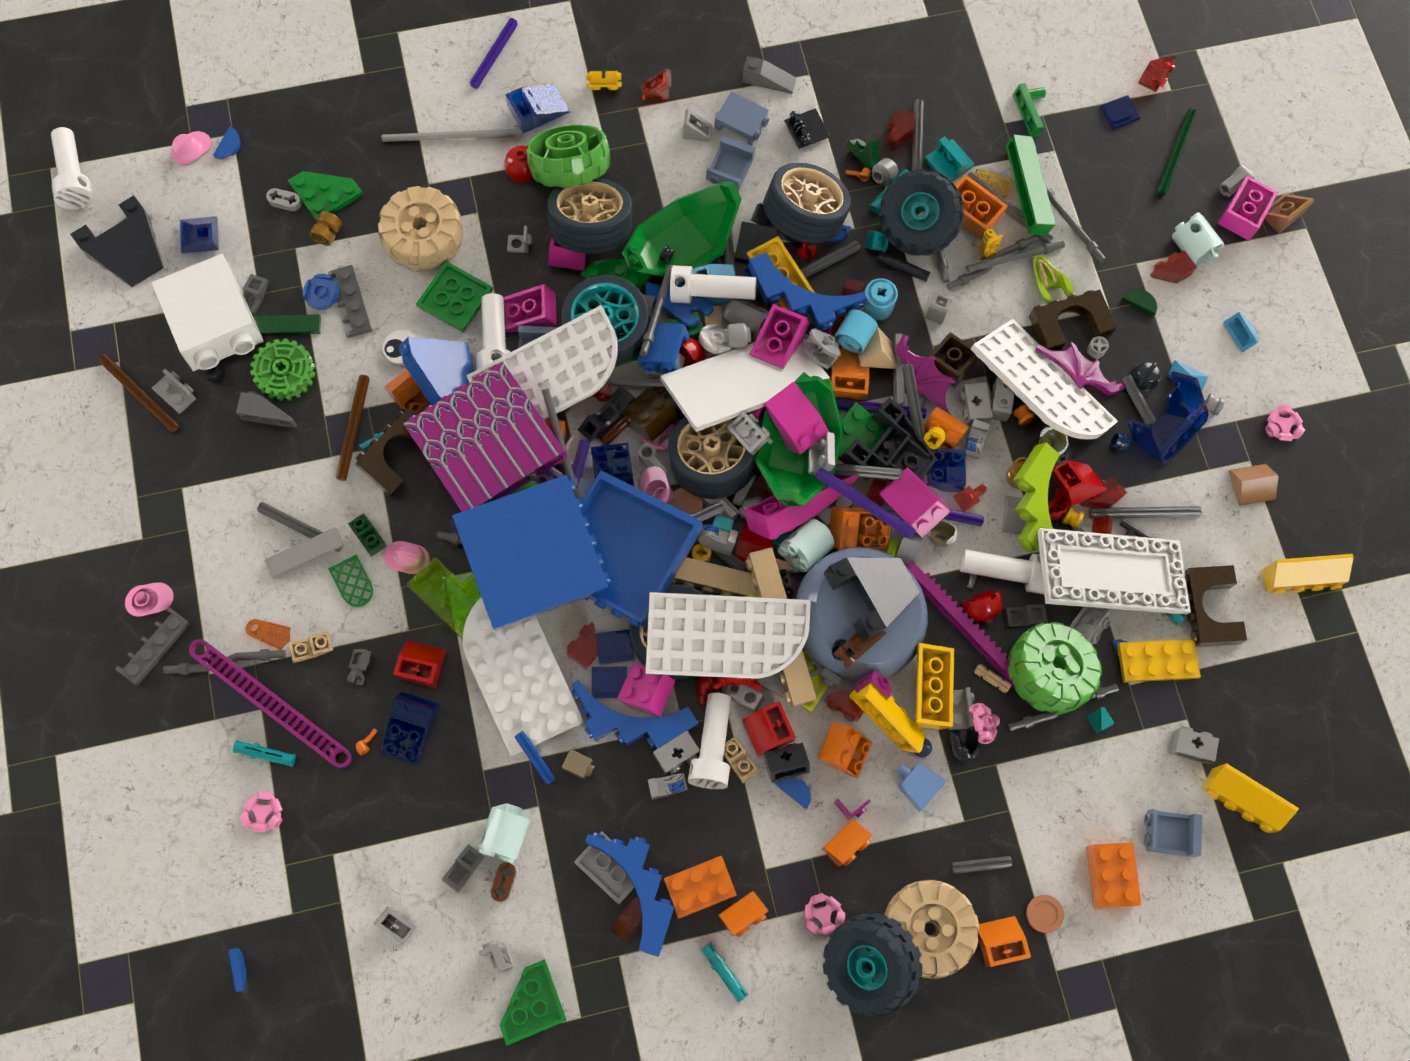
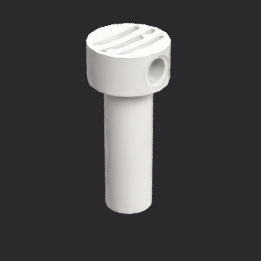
M56 128L51 132L58 174L52 180L54 201L61 208L68 210L85 208L93 201V194L88 177L81 174L74 133L68 128Z
M673 265L670 280V299L672 303H691L692 296L755 300L757 279L756 277L693 274L692 266ZM684 281L685 285L679 288V283Z
M486 294L481 298L483 350L476 355V370L510 353L509 350H506L504 299L499 294Z
M967 549L963 551L960 565L961 572L1025 583V590L1027 592L1044 594L1039 554H1032L1029 560Z
M708 694L700 755L698 759H693L690 763L688 783L707 789H725L728 786L730 765L723 762L731 697L726 694Z

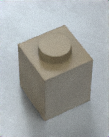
M570 749L562 769L585 780L586 776H591L595 766L592 765L593 760Z

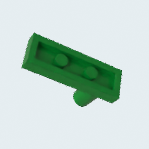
M1022 83L1017 86L1012 95L1029 135L1034 138L1039 135L1044 126L1033 99L1044 98L1046 90L1044 87L1028 89L1026 84Z

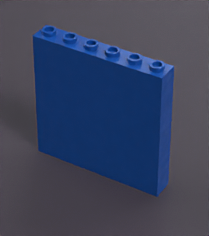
M600 471L582 500L583 509H580L582 517L586 516L590 525L587 528L589 535L593 534L597 544V546H594L596 554H601L604 563L601 565L603 573H608L611 583L608 584L607 590L582 599L586 601L591 599L595 601L594 604L599 608L605 609L606 607L612 610L611 613L616 617L622 618L623 616L629 619L628 622L635 627L640 625L645 628L648 624L649 592L666 593L704 526L701 520Z
M567 475L452 515L494 631L607 590L608 584L611 583L608 573H603L601 565L604 563L601 554H596L594 546H597L593 534L589 535L587 528L590 527L586 516L582 517L580 509H583L579 497L575 498L573 493L576 490L573 479L569 480Z

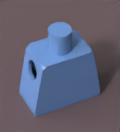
M902 763L895 771L904 779L898 788L918 812L926 807L946 782L944 778L921 764H917L911 770Z

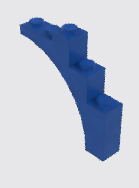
M767 252L749 259L748 268L752 277L757 279L756 285L765 305L769 303L775 304L783 299L787 310L802 316L808 312L817 330L831 328L836 320V316L841 317L849 310L863 308L867 300L865 292L847 296H828L807 291L783 276L774 266Z
M579 680L572 683L573 690L571 692L576 701L581 700L584 705L581 709L586 718L591 717L585 721L587 727L584 730L589 739L594 738L596 742L617 730L618 732L615 735L620 744L624 742L627 747L648 735L646 738L651 748L655 747L657 750L685 731L689 733L698 727L699 723L689 707L661 717L641 718L627 716L599 703L587 692Z
M593 832V835L588 834L585 843L611 857L626 872L633 883L640 900L643 917L639 951L659 957L674 906L671 905V901L659 898V901L655 900L662 875L658 874L659 870L647 867V870L643 869L650 845L646 844L647 840L635 837L634 840L630 839L628 846H624V841L614 838L612 841L604 839V835Z

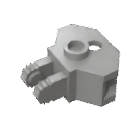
M815 328L801 342L804 352L816 364L826 369L830 368L841 355L838 348L840 343L838 341L835 342L834 337L830 334L823 333Z

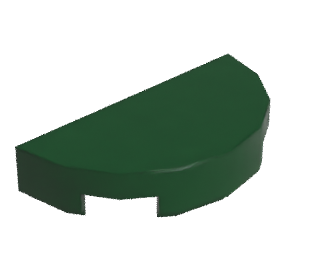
M1133 289L1122 298V301L1153 316L1156 314L1157 302L1153 295L1145 290Z

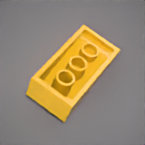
M779 236L747 252L749 259L767 252L772 263L783 276L797 286L814 292ZM783 299L775 303V305L787 309Z

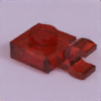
M984 483L975 489H972L969 485L954 495L953 498L963 512H966L981 501L978 497L984 494L988 488Z

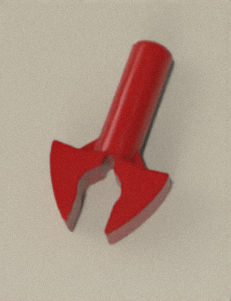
M800 242L802 248L797 249V255L802 260L807 261L805 253L807 250L813 260L816 253V245L811 246L807 242Z

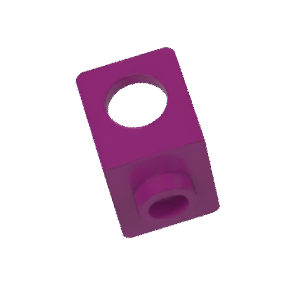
M875 669L856 683V692H859L872 682L887 699L891 696L892 688L884 676H880Z
M839 799L834 804L850 820L855 815L859 818L867 811L865 806L871 800H867L852 814Z

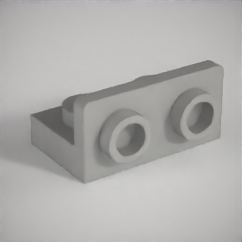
M164 369L162 372L165 376L152 389L180 414L196 400L192 394L194 390L187 383L184 385L180 383L181 378L175 372L169 373Z
M743 411L727 428L748 452L754 455L766 442L771 444L773 441L769 437L771 433L764 426L761 428L757 424L759 420L752 413L748 415Z
M827 432L823 439H820L819 442L814 443L808 448L809 474L816 475L820 468L830 473L835 466L834 433Z
M1083 607L1069 627L1082 633L1083 637L1088 642H1091L1092 645L1096 644L1100 639L1101 632L1107 629L1111 623L1109 610L1106 608Z
M970 687L964 690H953V727L947 728V731L967 730L974 727L972 722L974 718L969 711V708L974 704V694L971 693Z
M492 941L482 945L483 950L478 951L480 956L492 953L493 955L490 956L493 967L498 968V971H505L513 967L504 943Z

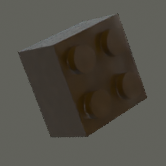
M951 332L928 356L935 357L934 364L939 372L952 377L956 381V383H951L955 388L978 361V357L971 350L972 346Z
M649 388L621 411L628 427L650 442H653L678 419L672 403Z

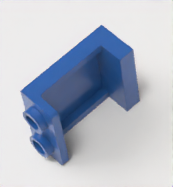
M657 323L653 334V344L650 345L647 356H642L639 353L638 362L642 369L647 372L660 371L670 373L678 370L676 359L682 341H688L689 333L684 324Z

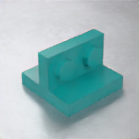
M945 136L939 140L936 150L924 159L933 171L939 172L951 181H954L974 167L972 160L953 139L948 141Z

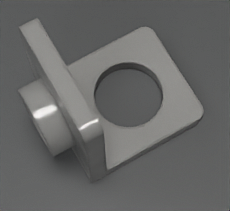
M524 226V235H508V252L528 253V246L532 243V235L528 233L527 226ZM514 240L522 242L519 248H514L511 244Z

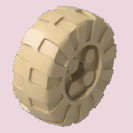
M410 187L390 197L389 202L381 209L380 223H378L379 237L390 258L400 266H406L409 270L413 271L434 270L440 268L446 261L452 260L456 255L457 249L461 247L463 240L461 215L452 199L447 195H443L440 190L431 187Z
M936 880L916 881L898 891L886 908L884 916H887L888 919L893 918L901 923V927L905 931L908 930L914 937L912 941L915 947H919L921 953L919 962L923 966L921 976L923 978H943L956 973L968 963L977 948L979 941L978 917L975 915L969 899L950 884ZM927 923L933 926L934 931L931 935H927L925 932V925Z

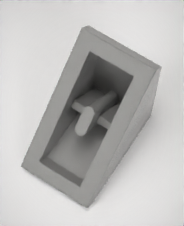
M689 108L686 109L683 139L710 141L712 124Z
M935 293L925 318L942 324L952 300Z
M1005 496L1002 532L1021 534L1025 521L1015 511V508L1022 499L1021 497Z
M916 531L911 538L902 535L895 558H901L904 564H907L909 561L914 563L923 537Z
M389 906L385 908L373 923L401 944H404L417 928L393 907Z

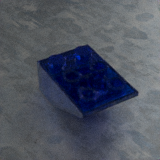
M554 84L521 87L505 94L507 107L518 126L522 129V133H526L570 113L569 108Z
M405 692L398 694L393 700L380 754L418 766L435 722L439 704Z

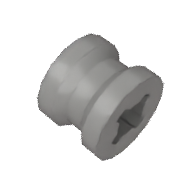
M1100 336L1093 338L1087 346V354L1093 359L1103 357L1109 347L1108 341Z
M1210 393L1205 400L1202 410L1206 412L1211 411L1213 415L1218 416L1223 408L1225 399L1216 398L1214 394Z

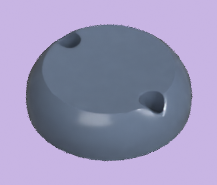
M863 547L847 548L829 554L819 560L807 572L799 584L795 599L811 600L809 633L803 647L804 651L812 661H816L821 667L829 669L841 677V680L857 683L858 680L874 669L880 676L885 678L898 673L916 656L917 644L923 643L927 631V603L920 584L907 568L920 593L884 630L887 634L850 667L846 668L840 657L837 658L834 654L832 655V649L838 650L857 633L853 624L859 618L871 612L853 581L833 590L824 572L831 564L846 557H894L879 550ZM848 650L845 651L850 657L853 656Z

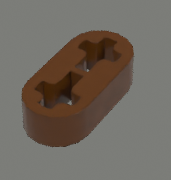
M502 863L497 869L491 888V897L497 902L506 901L510 896L517 873L515 866L511 863ZM510 866L512 875H508L506 881H503L504 874L501 871ZM504 883L503 891L506 894L497 898L498 894L495 893V890L500 889L501 884Z

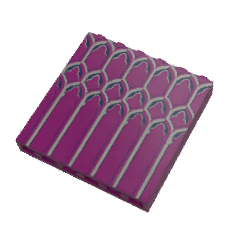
M503 362L493 365L489 371L477 375L468 384L459 386L455 392L443 396L439 402L427 406L423 412L411 416L404 423V426L461 512L512 494L567 458L565 450Z

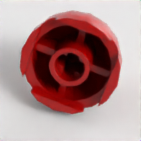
M521 145L512 148L506 154L504 160L506 174L514 182L526 183L532 181L533 177L527 162V146Z
M690 337L688 341H682L679 353L685 357L683 368L705 360L703 346L698 341Z
M992 590L971 596L973 600L967 602L964 599L962 601L968 616L973 618L974 621H982L983 624L993 622L994 617L998 616L1001 612L1003 605L999 590H996L995 594H993Z

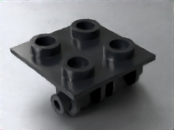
M816 108L801 114L792 111L789 114L790 117L784 120L798 149L830 138V134Z

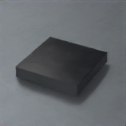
M742 221L735 258L749 260L747 252L775 238L777 228Z

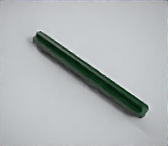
M1189 108L1185 115L1157 189L1158 195L1165 196L1168 192L1195 120L1196 109Z

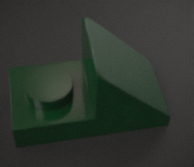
M860 139L850 140L847 143L846 147L869 170L880 161L878 140L870 141L867 146Z

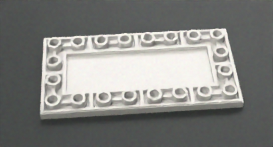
M751 343L746 347L737 348L661 375L660 380L697 432L738 417L743 411L748 413L765 407V402L794 382L803 372L810 377L819 376L822 379H829L830 377L820 365L816 364L804 352L801 343L784 369L750 356L749 354L754 343Z
M1045 528L1037 530L1045 604L1189 614L1191 612L1184 577L1185 572L1180 540Z

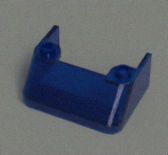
M1175 371L1171 372L1175 387L1167 396L1169 408L1152 426L1130 418L1126 420L1134 442L1158 462L1168 464L1207 422L1209 416L1198 378Z

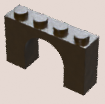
M1100 289L1096 291L1088 290L1079 296L1071 295L1061 301L1057 299L1052 301L1051 304L1044 306L1043 304L1037 305L1029 315L1040 345L1052 351L1062 350L1066 343L1058 324V317L1064 313H1076L1082 316L1087 321L1094 338L1110 336L1117 328Z
M410 408L406 411L402 409L395 417L397 421L393 425L389 423L382 430L384 434L380 438L376 436L369 443L370 449L367 452L363 450L355 458L357 460L355 466L389 496L404 480L386 464L383 450L390 440L397 437H405L415 442L404 426V423L411 416L416 415Z
M1234 565L1186 569L1184 577L1191 611L1187 614V619L1191 623L1192 631L1190 637L1195 642V646L1240 645L1247 641L1244 621L1217 622L1206 614L1202 605L1203 595L1207 590L1230 589L1237 584Z

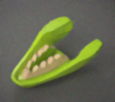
M1035 255L1033 258L1035 279L1045 304H1051L1052 302L1047 289L1053 287L1061 288L1067 297L1073 295V285L1070 279L1063 272L1055 268L1044 256Z

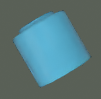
M877 278L867 285L865 289L867 300L864 304L866 314L874 320H884L892 314L898 292L896 286L891 281Z
M849 310L835 334V339L844 349L854 353H862L877 330V322L863 311Z

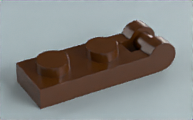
M883 631L880 635L865 642H862L856 633L833 654L837 658L840 657L844 662L843 665L848 668L887 633ZM848 650L853 656L850 657L845 651Z

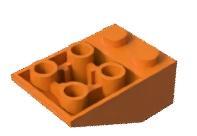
M839 348L841 355L832 364L830 369V379L835 398L866 401L869 388V367L859 366L857 353Z
M832 507L829 529L834 538V548L838 550L855 547L887 549L891 531L889 525L863 508Z

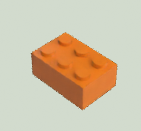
M964 175L955 185L964 206L962 226L982 240L984 232L987 229H993L1002 219L1008 205L967 175Z
M1133 842L1086 846L1094 909L1142 906Z
M722 856L664 878L678 919L737 896Z

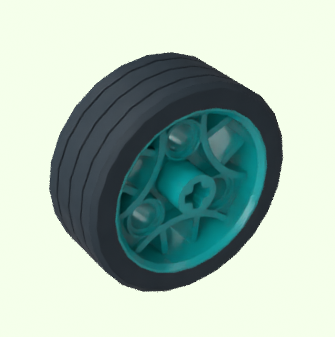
M611 275L587 278L578 283L564 300L562 325L593 310L590 307L602 305L616 336L620 333H623L625 336L619 340L617 339L618 351L615 365L625 363L641 350L642 338L648 328V307L645 298L637 287L623 278ZM610 300L618 301V304H613V303H610L609 301H610ZM622 316L628 317L626 320L620 319Z

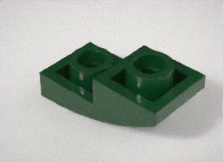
M364 513L348 523L371 557L387 547Z

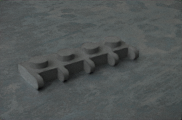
M349 265L329 271L328 275L337 277L339 291H341L343 300L337 302V306H345L348 316L342 318V322H350L352 330L346 332L347 338L371 332L372 327L353 266Z
M170 607L167 608L170 616L163 624L158 621L154 623L159 628L149 640L144 636L141 638L145 644L136 655L131 652L127 654L132 658L123 669L119 666L115 668V670L136 686L139 685L191 624Z

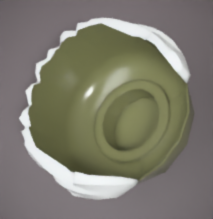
M1046 427L1040 434L1039 444L1048 443L1060 455L1065 452L1069 443L1065 433L1063 434L1052 427Z
M940 521L927 533V536L934 545L944 547L956 542L957 529L949 522Z

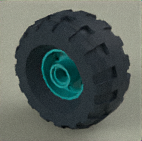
M925 169L906 172L895 181L893 180L886 192L883 193L879 209L881 228L889 242L900 251L914 256L932 255L948 247L959 234L964 218L963 201L954 183L939 172ZM925 211L923 216H918L919 213Z
M865 913L843 922L831 933L823 952V957L825 958L823 973L828 977L827 985L830 991L833 990L837 995L836 999L842 1005H848L850 1011L859 1015L864 1013L865 1016L869 1017L888 1015L904 1006L917 992L920 985L919 978L922 976L923 966L919 962L921 953L919 947H915L912 941L914 937L908 930L905 931L901 927V923L893 918L888 919L884 914Z

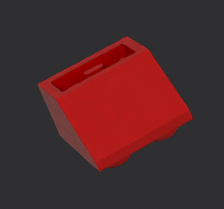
M1067 460L1053 467L1054 483L1071 506L1107 490L1088 464Z
M407 641L399 654L393 675L399 680L436 688L447 650Z
M780 701L763 707L742 719L757 757L763 755L764 752L792 743L796 739Z

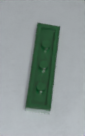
M320 314L253 316L261 336L320 334L321 331Z

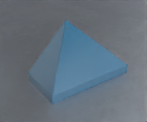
M1241 312L1236 313L1223 322L1241 352L1248 350L1259 342L1256 328Z
M1174 360L1167 375L1199 392L1203 390L1208 379V375Z

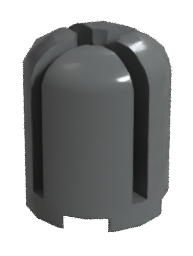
M732 299L725 307L721 318V326L723 329H727L729 324L745 323L747 327H750L751 342L749 343H754L770 311L745 299Z

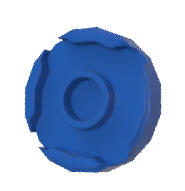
M327 274L314 275L311 280L309 279L305 283L303 288L304 300L311 308L316 310L330 308L339 296L338 283Z

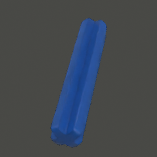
M524 731L516 734L515 739L546 784L555 780L554 775Z

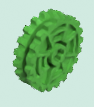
M276 339L272 344L267 342L265 348L260 347L258 349L259 354H254L255 362L250 364L251 368H253L250 371L251 376L254 377L253 381L262 394H268L270 399L273 400L277 397L278 401H282L283 398H287L289 401L292 400L293 396L298 398L301 392L306 393L308 391L306 388L308 385L311 386L313 384L311 378L315 377V372L312 371L315 369V365L312 363L313 359L302 344L298 346L297 341L293 340L290 343L288 339H284L283 342Z

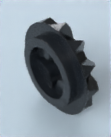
M782 569L780 577L786 597L791 599V595L794 594L790 572Z

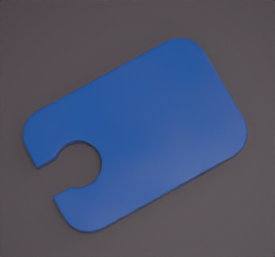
M680 282L678 287H683L685 284ZM670 286L662 306L665 311L686 326H694L700 322L697 316L690 314L691 311L701 310L706 317L714 311L712 303L698 296H692L691 303H672L670 299Z

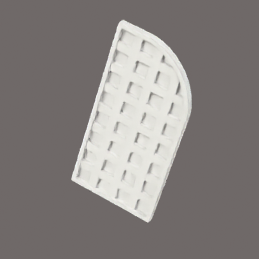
M600 305L466 376L469 382H471L477 375L484 374L493 365L503 362L542 419L545 420L549 418L542 390L549 388L557 414L592 396L603 387L609 379L617 359L618 344L616 333L604 308Z
M1010 320L971 347L975 355L1016 396L1026 403L1045 424L1053 429L1055 428V430L1063 434L1065 433L1067 436L1078 439H1095L1102 436L1118 422L1083 387L1079 389L1073 379L1060 366L1036 351V347L1040 345L1015 320Z
M649 592L645 673L755 679L776 674L796 659L806 643L809 633L811 600Z
M481 597L467 617L463 631V650L511 757L523 751L515 739V735L521 731H524L533 746L584 723L536 616L494 631Z

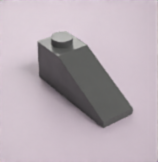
M746 57L742 83L790 94L793 93L796 77L763 59Z
M253 391L248 393L241 392L236 414L241 420L291 428L297 427L292 417L258 393Z

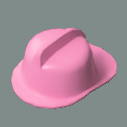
M200 131L178 135L172 143L171 156L173 160L181 165L192 163L210 149L211 138L206 133Z
M653 466L644 471L640 480L641 491L669 504L673 498V491L669 486L664 470Z
M397 541L391 543L386 548L383 559L385 564L393 570L408 574H418L427 568L430 557L426 549L420 545Z
M161 582L137 585L126 596V610L131 615L137 617L166 610L173 601V591L167 584Z

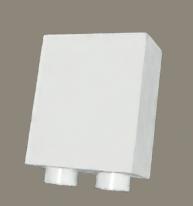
M223 253L152 282L178 349L193 371L214 368L221 359L233 354H247L255 348V345L264 342L236 276Z

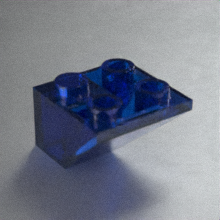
M217 216L180 220L182 254L219 250Z
M628 442L591 447L594 479H596L600 471H603L634 486Z
M931 449L937 460L927 472V485L942 492L962 493L966 486L965 449Z

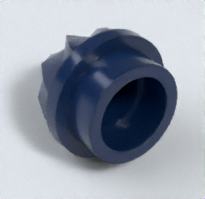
M1115 433L1110 445L1116 451L1127 450L1130 446V439L1124 433Z
M924 738L922 751L914 754L918 757L928 756L932 751L931 742Z

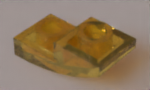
M976 169V176L1003 197H1008L1013 179L990 171Z

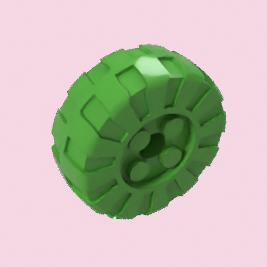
M582 124L557 126L540 132L528 142L527 162L533 179L538 183H542L547 187L569 188L574 185L590 183L593 179L604 175L610 166V149L605 133L595 126Z
M1040 623L1030 628L1018 638L1009 653L1008 673L1010 680H1012L1015 686V690L1022 699H1025L1032 707L1039 711H1047L1051 714H1065L1069 711H1074L1084 705L1095 694L1100 685L1099 678L1102 675L1101 663L1097 658L1095 648L1091 642H1088L1083 637L1082 633L1074 628L1064 626L1062 623Z

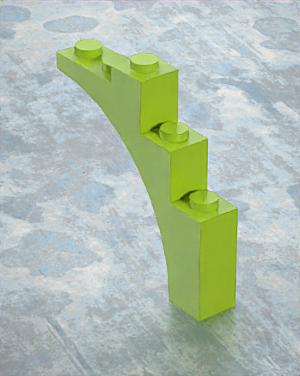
M1048 443L1038 444L1034 447L1013 479L1018 484V488L1026 492L1015 508V511L1020 514L1021 519L1028 522L1017 538V541L1022 544L1023 549L1029 552L1039 551L1038 529H1053L1048 511V487L1053 467L1060 454Z

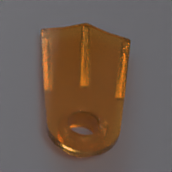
M258 619L250 620L246 625V632L249 636L279 650H282L290 641L291 628L288 626ZM253 625H257V629L255 631L251 630V627Z

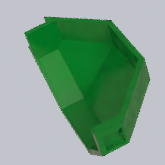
M724 181L677 198L639 224L622 252L630 269L664 277L668 265L692 266L694 269L707 265L725 252L742 200L735 184ZM666 245L669 246V249H675V253L668 264L665 263V260H659V256Z
M803 372L794 382L820 414L829 433H834L835 466L830 471L834 475L843 429L831 379H822L819 376L810 377ZM766 410L762 427L764 426L771 433L769 437L773 442L771 444L766 442L756 452L754 461L777 500L787 507L804 506L827 485L818 480L815 475L808 473V449L801 454L788 450L769 412Z

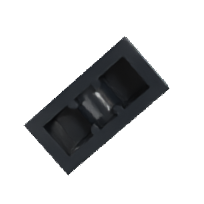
M792 743L787 747L774 748L764 752L765 765L771 783L810 773V762L803 743Z

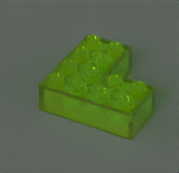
M434 557L407 583V586L463 641V631L467 617L475 603L481 598L480 591L473 573L462 583L447 567Z

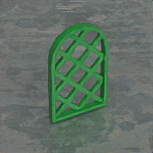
M357 554L328 568L341 593V597L347 604L353 607H360L370 602L373 597V586ZM356 559H357V561H358L360 567H359V566H355ZM344 565L351 567L349 573L342 572ZM353 568L360 569L358 576L351 574ZM362 571H363L364 575L366 576V578L360 577ZM333 572L338 573L337 578H335ZM341 574L347 576L345 582L339 581ZM350 577L357 578L354 585L348 583ZM359 579L366 581L364 587L357 586ZM368 582L370 584L371 590L366 589ZM338 583L344 584L342 590H341V588H340V586H339ZM346 586L353 587L351 594L345 592ZM356 588L362 590L360 596L354 595ZM365 591L371 592L368 599L363 598ZM344 595L350 596L348 601ZM352 597L359 599L357 604L351 603Z

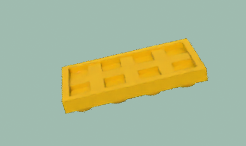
M1192 639L1118 643L1123 683L1198 679L1201 677L1196 646Z

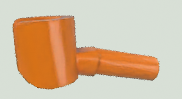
M863 168L861 172L845 171L846 175L859 177L863 182L868 181L871 176V170L868 168Z
M375 728L364 740L357 742L356 750L361 756L369 751V747L366 744L378 732Z

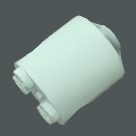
M1199 212L1194 214L1187 223L1182 222L1175 227L1176 231L1172 234V239L1193 266H1198L1204 262L1206 265H1209L1219 258L1217 252L1222 249L1224 242Z
M809 519L781 543L778 553L789 563L788 566L793 572H807L834 548L835 542L830 529L825 524L815 519Z
M507 803L492 807L478 845L479 853L492 857L498 854L497 859L514 863V860H517L530 823L522 808Z

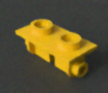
M590 71V73H586V80H590V82H587L586 87H590L591 90H600L601 87L617 90L622 85V82H618V80H621V73H618V71H605L606 78H602V71Z
M987 229L984 232L983 239L978 247L981 252L980 260L984 258L989 259L996 254V250L1003 237L1002 234L997 236L992 229Z

